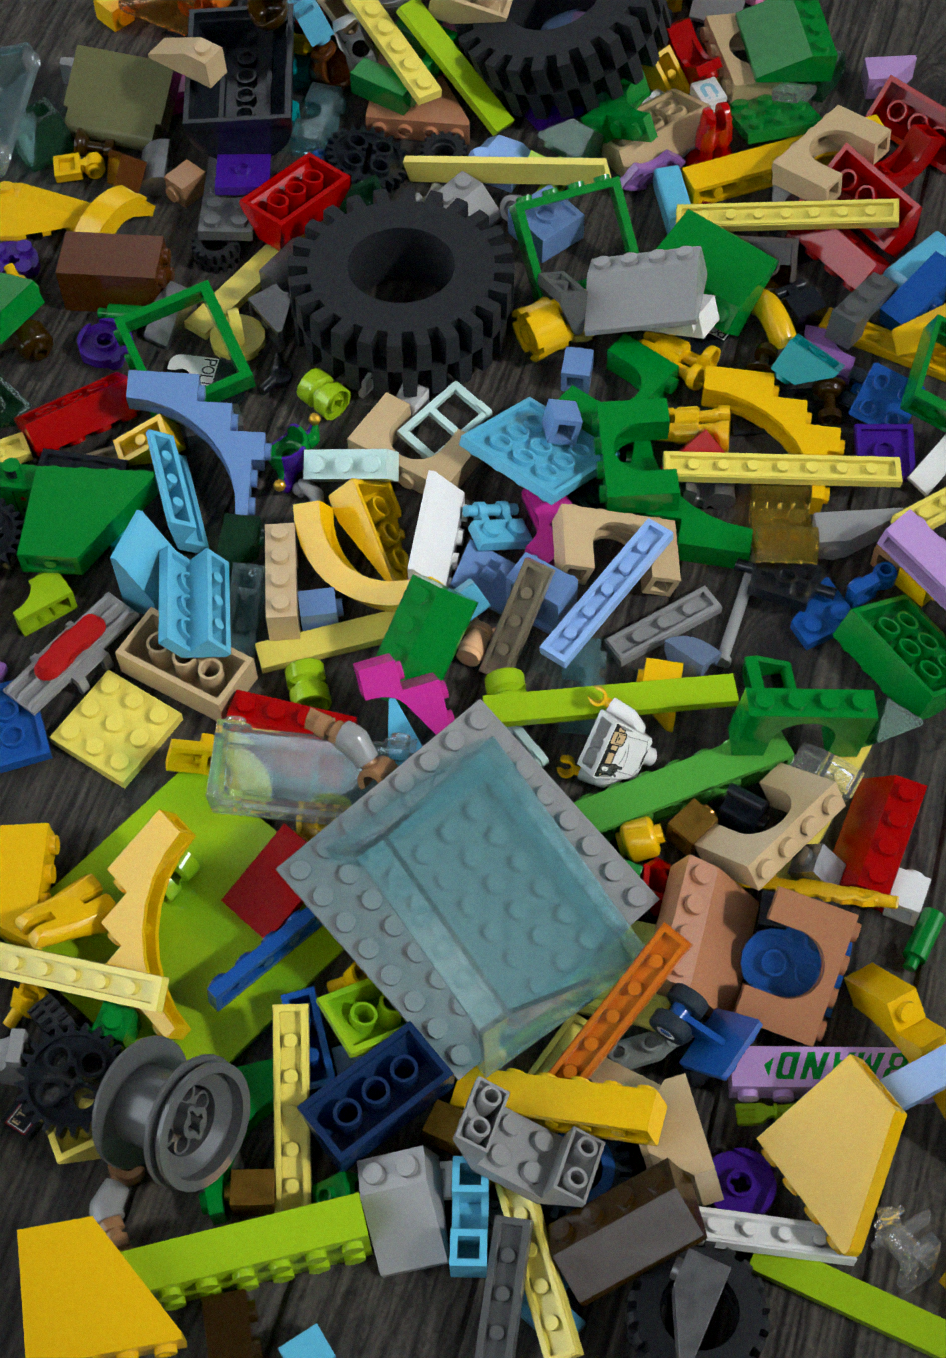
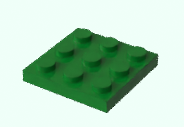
M786 90L782 94L773 96L763 94L756 99L750 100L736 99L732 103H728L731 109L732 125L747 144L806 134L810 127H814L822 119L806 99L795 90Z

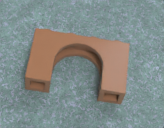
M777 886L766 919L803 932L813 940L821 957L820 974L815 984L808 991L794 997L777 996L743 983L733 1012L759 1019L763 1024V1029L811 1047L814 1046L815 1040L821 1042L827 1027V1022L823 1021L826 1008L832 1009L838 996L839 989L834 988L838 974L844 976L850 961V956L845 955L850 942L855 944L861 930V924L857 923L859 915Z

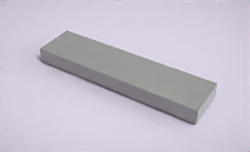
M704 585L604 639V646L617 664L622 667L663 645L665 640L679 636L720 614L722 606Z

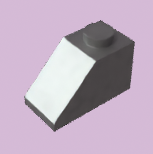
M170 281L155 299V302L187 288ZM195 304L147 324L144 340L168 350L185 330L184 321L197 309V305Z
M274 284L248 298L250 315L261 322L265 329V334L282 351L286 348L292 326L290 294L287 291L283 292L277 284Z

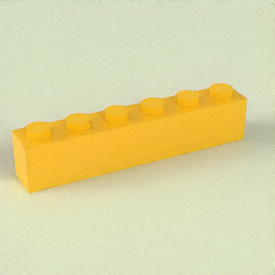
M477 1064L456 1082L450 1105L464 1111L474 1082L480 1076L510 1092L505 1107L552 1132L566 1134L575 1126L596 1138L658 1146L668 1107L658 1090L649 1085L640 1084L637 1085V1088L628 1087L611 1080L596 1083L579 1076L564 1079L547 1072L532 1075L514 1068L500 1071L482 1064Z

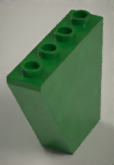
M55 465L37 466L17 551V557L23 572L83 575L127 528L136 510L143 511L158 495L159 487L155 472L146 470H118L115 468L91 469L87 467L71 468Z

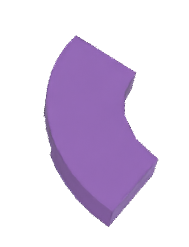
M666 149L649 162L633 163L620 178L622 189L627 191L647 189L646 185L653 183V171L656 168L678 165L681 168L686 161L680 155Z
M806 325L804 338L845 365L836 377L844 380L849 385L848 375L854 366L856 357L844 353L837 347L836 343L825 338L826 329Z

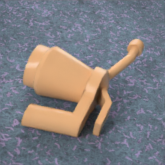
M478 617L470 621L464 633L466 636L458 646L456 654L458 660L467 666H478L485 656L488 641L492 638L496 628H492L489 624L480 621Z

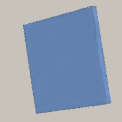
M470 539L449 587L455 589L471 578L491 604L489 608L502 615L506 605V577L516 564L493 551H478L474 541Z

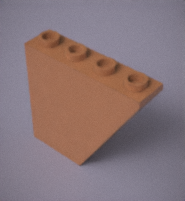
M380 52L377 63L392 68ZM442 75L436 79L442 88L441 97L421 105L416 103L404 116L372 101L368 103L366 112L367 131L374 127L375 133L379 134L382 130L385 131L384 137L386 138L394 136L395 139L424 141V138L427 136L431 138L432 133L438 135L439 131H444V134H447L449 131L453 132V136L458 134L460 139H464L465 144H470V121Z

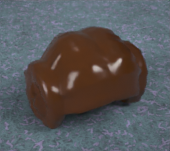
M330 40L322 46L316 45L310 53L311 61L309 64L310 77L314 80L315 84L324 91L340 92L350 86V71L346 55L340 50L338 44Z

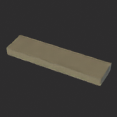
M529 557L524 559L479 671L489 674L500 668H515L556 570Z

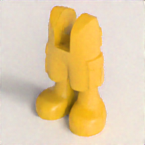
M646 331L643 335L644 339L638 340V342L678 365V376L693 391L701 389L704 382L706 365L717 366L721 353L720 348L710 345L702 354H697L691 351V345L688 341L673 335L669 336L653 331Z
M720 405L715 409L700 411L698 406L678 407L677 409L668 408L670 417L668 439L657 441L686 444L705 428L722 449L729 453L731 405Z

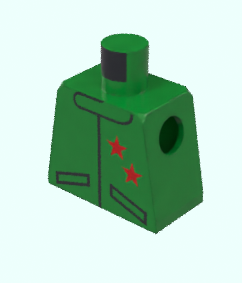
M7 458L0 462V499L4 498L6 505L13 504L16 512L19 511L21 515L25 516L37 466L20 464L16 458Z

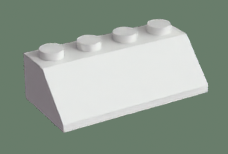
M428 470L407 568L408 579H411L413 574L426 577L431 576L449 587L452 580V572L456 571L460 562V553H456L457 547L463 546L465 529L461 528L462 522H468L469 517H464L462 512L463 506L467 505L465 504V493L437 472Z

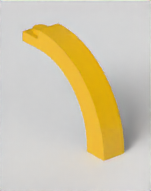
M320 500L294 504V522L300 545L308 561L321 578L334 587L335 590L361 604L374 609L396 612L410 579L381 581L363 576L350 564L339 545L334 526L333 508ZM428 576V578L433 579V580H435V581L441 583L440 581L436 580L435 578H433V577H431V576Z

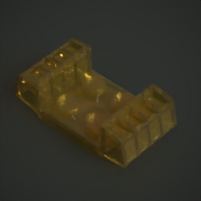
M750 484L748 493L750 528H753L752 548L756 563H812L817 565L820 541L818 527H812L809 510L812 494L811 485Z

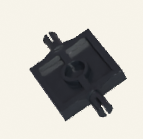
M767 548L762 557L755 563L739 557L735 563L734 570L751 574V580L747 589L748 595L805 612L810 600L816 595L833 601L837 592V588L820 583L824 566Z

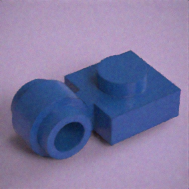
M881 562L874 567L872 573L863 578L859 576L853 579L848 584L845 600L852 609L859 607L875 598L877 591L891 588L897 578V570L890 562Z

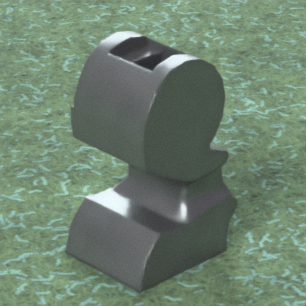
M679 483L680 495L695 507L706 509L708 506H712L715 509H727L736 502L735 483Z

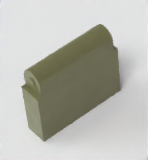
M77 45L63 104L67 108L64 122L66 136L75 138L78 128H82L83 132L88 134L90 141L104 143L108 138L115 140L116 146L143 151L149 142L162 139L163 133L169 132L182 74L150 58Z

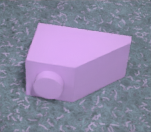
M916 55L865 58L861 74L865 99H876L890 75L907 84L913 77L917 60Z

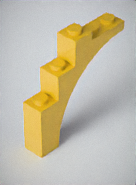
M706 365L701 406L717 408L720 405H731L732 414L743 417L765 429L767 433L783 446L788 454L844 455L845 440H840L841 428L812 425V413L807 412L808 400L778 397L779 385H774L775 373ZM804 485L807 493L808 514L814 515V513L821 512L822 505L829 502L830 487Z
M159 809L107 868L115 878L113 881L114 885L125 893L124 897L101 922L109 931L107 934L108 938L120 947L107 961L106 964L164 976L159 948L161 908L169 880L181 856L196 837L175 813ZM168 988L163 1012H154L134 1007L139 1013L149 1018L153 1023L151 1027L158 1036L183 1040L191 1031V1028L177 1010Z
M873 962L844 978L854 1007L869 1017L889 1037L909 1063L946 1044V1029L926 1018L916 987ZM945 1089L932 1097L946 1120Z

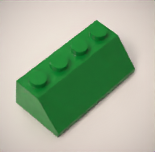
M413 574L376 657L390 653L395 662H401L405 679L400 680V682L432 672L438 677L439 681L443 680L479 602L426 576ZM380 697V698L383 699V700H385V701H387V702H389V698H390V697ZM396 699L399 706L411 710L405 703Z

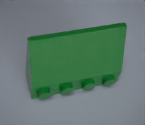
M766 0L736 12L735 19L755 82L831 81L838 54L819 0Z
M688 209L656 249L669 250L682 246L702 247L708 273L704 294L715 295L719 314V321L714 327L725 334L739 336L779 260Z
M907 594L850 609L833 633V637L840 643L842 649L858 662L861 669L870 675L881 687L882 692L894 701L901 709L903 715L913 723L933 717L945 709L946 635Z

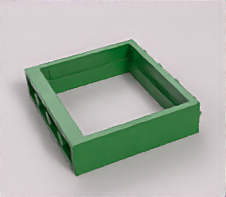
M609 174L600 175L593 178L594 183L584 185L583 180L567 185L568 190L558 192L557 187L541 192L542 197L532 199L531 194L516 198V204L509 207L534 302L543 297L537 284L538 273H541L525 213L527 210L609 189L625 253H639L619 176L610 178ZM587 278L576 281L586 289Z
M208 280L114 319L117 330L113 331L119 347L125 345L128 351L124 357L129 369L147 371L129 332L203 301L237 371L236 374L206 386L205 402H220L256 386L251 369ZM150 412L152 418L158 415L156 413Z
M938 314L923 328L899 409L946 432V401L922 389L935 342L946 347V318Z

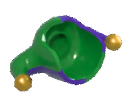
M318 413L310 414L308 420L311 424L307 431H304L301 426L295 423L290 424L287 428V433L271 443V461L268 462L277 472V480L273 484L276 491L284 494L291 492L297 474L304 470V450H313L320 442L319 423L321 417Z

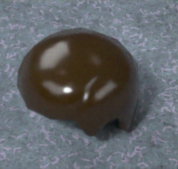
M248 0L246 4V9L252 22L258 29L263 31L277 29L287 20L289 8L286 0Z

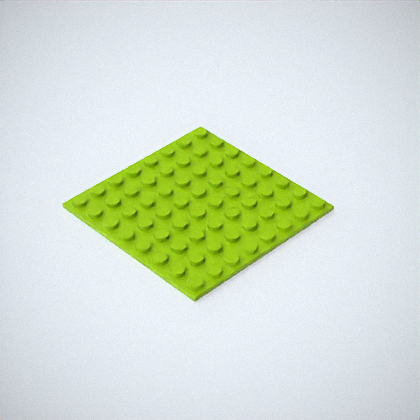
M178 772L50 890V893L53 897L77 879L91 873L102 885L103 891L101 895L107 893L118 903L125 893L114 885L113 881L115 878L107 868L159 809L177 814L196 835L187 851L198 861L200 870L188 883L182 882L181 892L170 904L163 902L161 908L159 948L164 977H169L168 990L177 1010L191 1028V1031L183 1040H172L180 1046L187 1061L192 1057L202 1054H215L231 1064L273 1022L272 1005L282 1004L281 995L306 989L344 949L323 925L219 1012L209 1004L207 988L212 979L220 973L225 974L235 966L236 961L242 954L248 951L252 952L261 945L263 940L258 933L226 906L221 899L277 831L256 814L233 812L230 792L211 776ZM305 903L301 906L299 910L302 911L307 907ZM109 932L43 947L42 951L106 964L120 947L108 938L107 934ZM57 990L94 1024L104 1000ZM118 1004V1005H121V1006H125V1007L134 1009V1007H131V1006H126V1005ZM137 1011L142 1027L136 1041L148 1036H158L151 1027L153 1023L149 1018Z

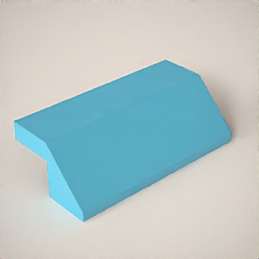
M148 429L146 437L169 530L179 550L199 554L206 548L209 549V544L187 457L178 454L173 435Z
M168 545L159 551L158 644L181 658L227 657L231 654L229 562L208 548L191 560Z

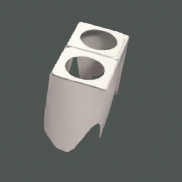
M353 12L333 21L334 36L340 50L346 55L350 72L364 58L357 57L352 52V46L358 40H364L370 48L365 58L378 62V53L368 33ZM356 19L359 24L357 32L352 35L345 34L341 29L346 28Z

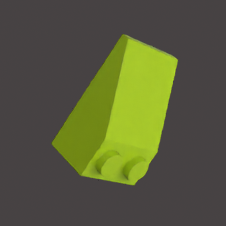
M369 978L316 999L317 1005L350 1058L364 1056L407 1023Z

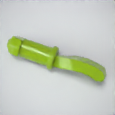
M763 1103L735 1104L737 1125H761L770 1118H775L776 1121L795 1103L778 1105L773 1103V1106H767Z

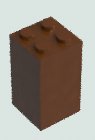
M66 231L55 272L65 309L71 311L97 312L99 307L107 308L109 303L146 306L155 302V299L168 283L175 280L174 267H170L171 251L170 248H166L164 236Z

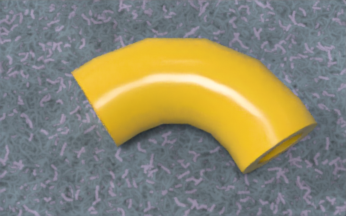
M764 289L751 313L757 316L761 322L769 343L775 345L779 350L785 348L790 339L797 334L791 318L780 299L769 290Z

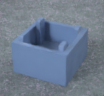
M547 185L546 187L532 194V199L542 197V191L552 189L554 187L552 185ZM568 200L525 211L537 258L541 263H544L584 237L585 215ZM508 209V233L517 240L510 210Z
M525 552L506 577V603L525 558L529 557L556 570L533 623V626L550 635L577 603L578 579L576 576L569 575L539 559L538 556Z

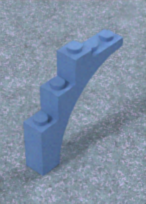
M129 370L126 392L129 409L162 414L186 426L202 438L222 461L232 482L235 494L237 524L249 525L250 515H255L256 498L251 497L252 487L257 488L258 470L265 471V461H271L272 444L266 442V434L264 432L238 431L239 415L234 414L232 403L205 402L206 385H201L199 374Z

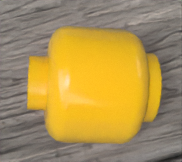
M642 816L620 825V832L615 833L622 858L628 857L633 863L657 857L661 851L660 844L666 842L661 824L654 825L649 816Z

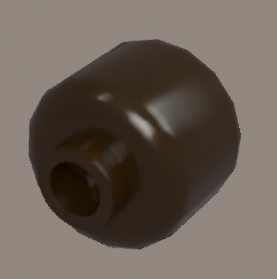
M26 320L11 337L12 344L25 360L31 362L45 359L51 352L54 344L48 330L37 320Z

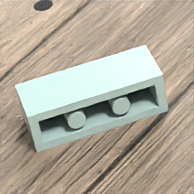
M389 449L304 450L303 479L314 482H347L351 478L382 482H399V452Z

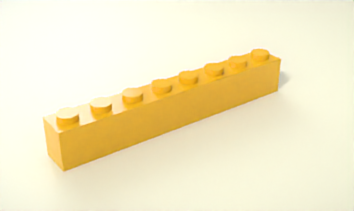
M877 114L866 117L883 125ZM803 135L683 167L682 177L690 203L701 204L702 201L716 203L773 187L772 164L774 160L787 151L792 143L798 141ZM839 151L822 153L814 159L827 166Z

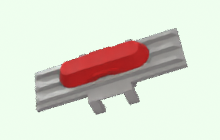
M107 592L75 623L68 621L65 624V629L39 654L34 653L30 657L32 663L3 689L4 693L34 716L68 684L74 683L78 687L79 692L84 694L90 689V685L85 677L99 663H101L105 671L114 666L109 653L105 649L139 617V614Z

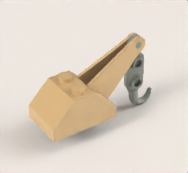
M656 1031L619 1040L590 1077L589 1081L603 1083L606 1080H611L623 1086L636 1088L637 1085L643 1084L658 1090L668 1107L658 1146L639 1144L647 1169L669 1158L691 1178L698 1204L705 1206L724 1200L686 1074L667 1078L660 1085L631 1070L658 1062L675 1048L682 1045L668 1041ZM692 1034L689 1036L685 1044L692 1040V1038L694 1037Z

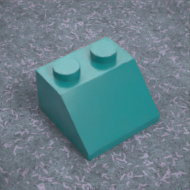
M797 334L790 339L771 369L776 372L775 377L784 384L788 385L791 382L797 385L834 378L843 370L845 365L800 334Z

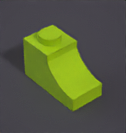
M39 573L28 581L31 587L29 597L13 614L20 631L26 637L73 611L78 606L73 591L61 574Z

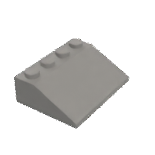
M682 246L677 249H656L644 253L630 252L619 256H600L591 259L587 273L586 291H588L585 314V336L697 324L708 275L702 247Z

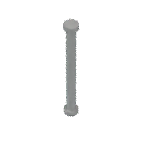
M760 541L752 542L749 561L755 563L759 560L765 549H768V546ZM744 573L719 651L722 652L717 664L719 667L729 668L732 662L730 655L750 596L747 594V589L751 580V574Z

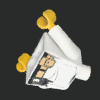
M594 685L595 689L603 693V697L596 701L587 696L590 703L594 706L604 705L607 707V710H600L577 762L579 766L575 765V760L572 756L562 755L560 761L571 765V768L563 769L557 767V772L562 778H570L576 775L578 780L604 788L621 782L623 779L633 780L636 778L642 765L652 766L655 763L657 751L651 747L652 738L645 733L646 726L638 713L617 698L612 700L607 697V693L602 686Z

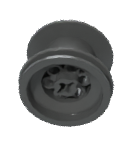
M148 1036L139 1039L119 1054L106 1072L97 1091L91 1124L96 1150L103 1161L111 1167L121 1170L134 1169L146 1163L150 1176L162 1188L184 1192H196L204 1189L215 1182L227 1170L242 1145L247 1131L251 1105L247 1081L239 1069L215 1054H202L192 1057L187 1061L180 1046L172 1039L164 1036Z

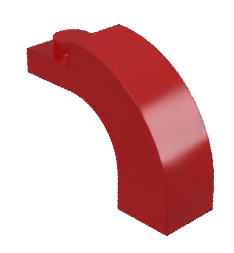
M682 18L671 23V28L666 29L669 38L667 45L670 44L688 83L691 85V83L719 77L717 69L723 67L720 58L710 57L704 51L696 36L690 18Z
M912 124L899 147L886 159L876 162L874 166L902 189L928 166L942 146L945 138L927 124Z

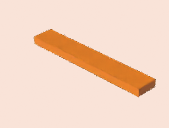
M664 922L547 1073L553 1074L558 1078L571 1079L573 1076H579L589 1080L693 944Z

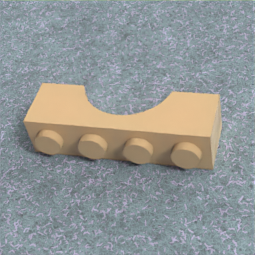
M295 522L265 524L266 622L270 641L300 639V613L297 590V569L299 564Z

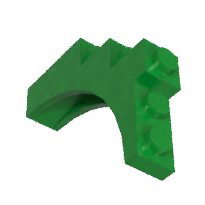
M650 440L629 443V445L634 446L633 451H627L626 461L622 462L623 464L636 470H660L653 456ZM681 495L678 511L640 513V516L660 517L675 521L680 561L729 568L735 567L738 557L749 561L753 528L730 524L710 516L690 504Z

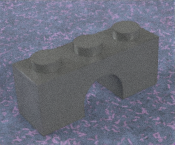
M873 272L832 310L824 337L847 350L850 349L862 337L869 320L874 323L880 320V307L895 293L898 284L883 275Z

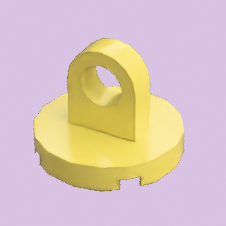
M238 307L227 309L226 319L246 361L254 359L259 355L262 347L264 349L266 345L265 329L261 322L254 317L239 314ZM214 325L210 332L211 348L219 358L221 356L226 360H231Z

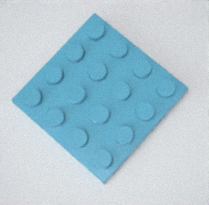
M531 397L524 399L461 435L459 446L550 505L597 476L596 461H600V455H594L593 439L595 437L581 429L575 446L547 443L541 423L546 406ZM616 452V456L618 457V459H619L620 453H619V452Z

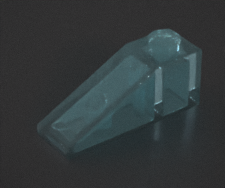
M233 562L230 584L231 647L250 657H254L255 643L257 642L265 599V566Z

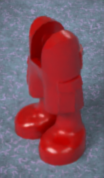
M727 102L717 103L715 113L709 106L703 108L695 136V147L697 149L691 150L686 155V167L733 153L729 146L730 141H732V116Z

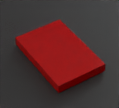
M285 823L221 899L226 906L262 938L269 932L274 930L277 932L282 928L288 918L304 904L276 871L278 866L307 843L304 838Z

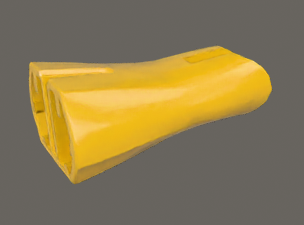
M90 873L77 879L53 897L26 910L16 918L15 924L23 935L29 934L28 942L33 949L43 948L75 938L109 932L101 922L117 903L109 894L101 895L103 891L102 885Z

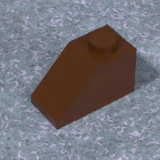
M109 149L107 183L113 186L123 185L133 192L139 193L147 162Z

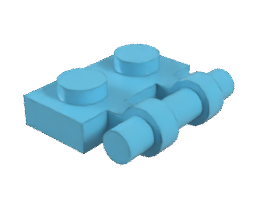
M496 501L495 504L474 502L472 505L463 506L462 512L464 517H473L474 519L470 523L468 530L478 551L525 549L533 540L523 519H512L511 515H517L519 512V507L516 503H508V501ZM488 516H495L496 520H490Z

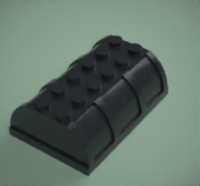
M293 3L288 4L287 20L279 28L271 31L258 29L252 22L246 6L189 9L188 37H202L222 47L227 73L212 88L185 76L183 128L190 142L199 151L217 159V154H271L273 156L280 152L289 142L293 128L295 28Z

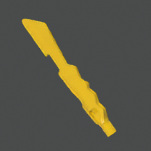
M777 874L761 888L776 890L777 886L808 897H818L824 902L832 901L841 905L883 907L896 910L899 905V896L801 878L797 881L776 878ZM735 881L741 887L751 888L747 885Z

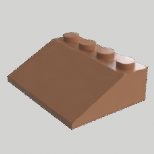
M691 854L676 862L670 868L654 934L666 922L690 941L693 946L656 993L667 997L668 991L674 984L683 983L693 988L706 999L709 1008L704 1015L710 1017L716 1008L733 1012L743 980L740 966L741 951L747 940L753 935L759 902L719 867Z

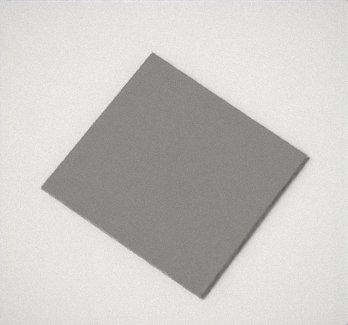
M481 699L276 868L280 876L405 1021L413 1023L452 1070L457 1081L466 1075L660 900Z

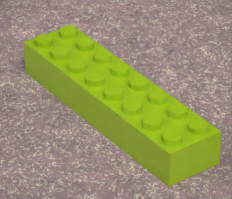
M359 1192L121 1251V1254L166 1311L181 1309L187 1305V1301L204 1296L220 1294L235 1289H246L249 1292L259 1287L258 1283L273 1280V1283L288 1282L295 1278L294 1274L309 1271V1274H320L330 1270V1265L345 1262V1265L359 1264L366 1260V1256L373 1255Z

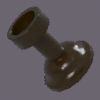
M78 128L75 135L73 153L79 152L80 157L86 156L88 151L103 154V158L108 160L109 149L115 150V140L107 138L104 143L90 141L88 134L84 133L82 128Z
M768 342L760 343L756 347L754 354L757 362L746 365L744 370L776 373L770 366L775 363L778 356L776 346Z
M834 377L818 380L812 384L813 393L824 400V409H821L818 413V422L823 426H835L842 421V412L835 407V399H838L842 392L846 390V383L840 378Z

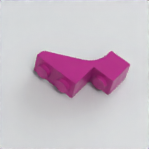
M524 488L521 492V497L537 532L533 540L525 547V552L536 555L539 559L555 567L552 520L561 504H572V502L565 496L550 505Z
M390 653L353 663L360 693L365 701L380 697L398 699L405 703L436 735L455 720L452 710H447L444 699L449 698L445 681H439L433 672L400 682V680L405 679L401 662H395Z

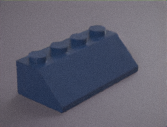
M409 1021L297 1106V1110L321 1148L339 1171L346 1172L358 1160L363 1159L437 1101V1099L454 1087V1073L413 1023Z

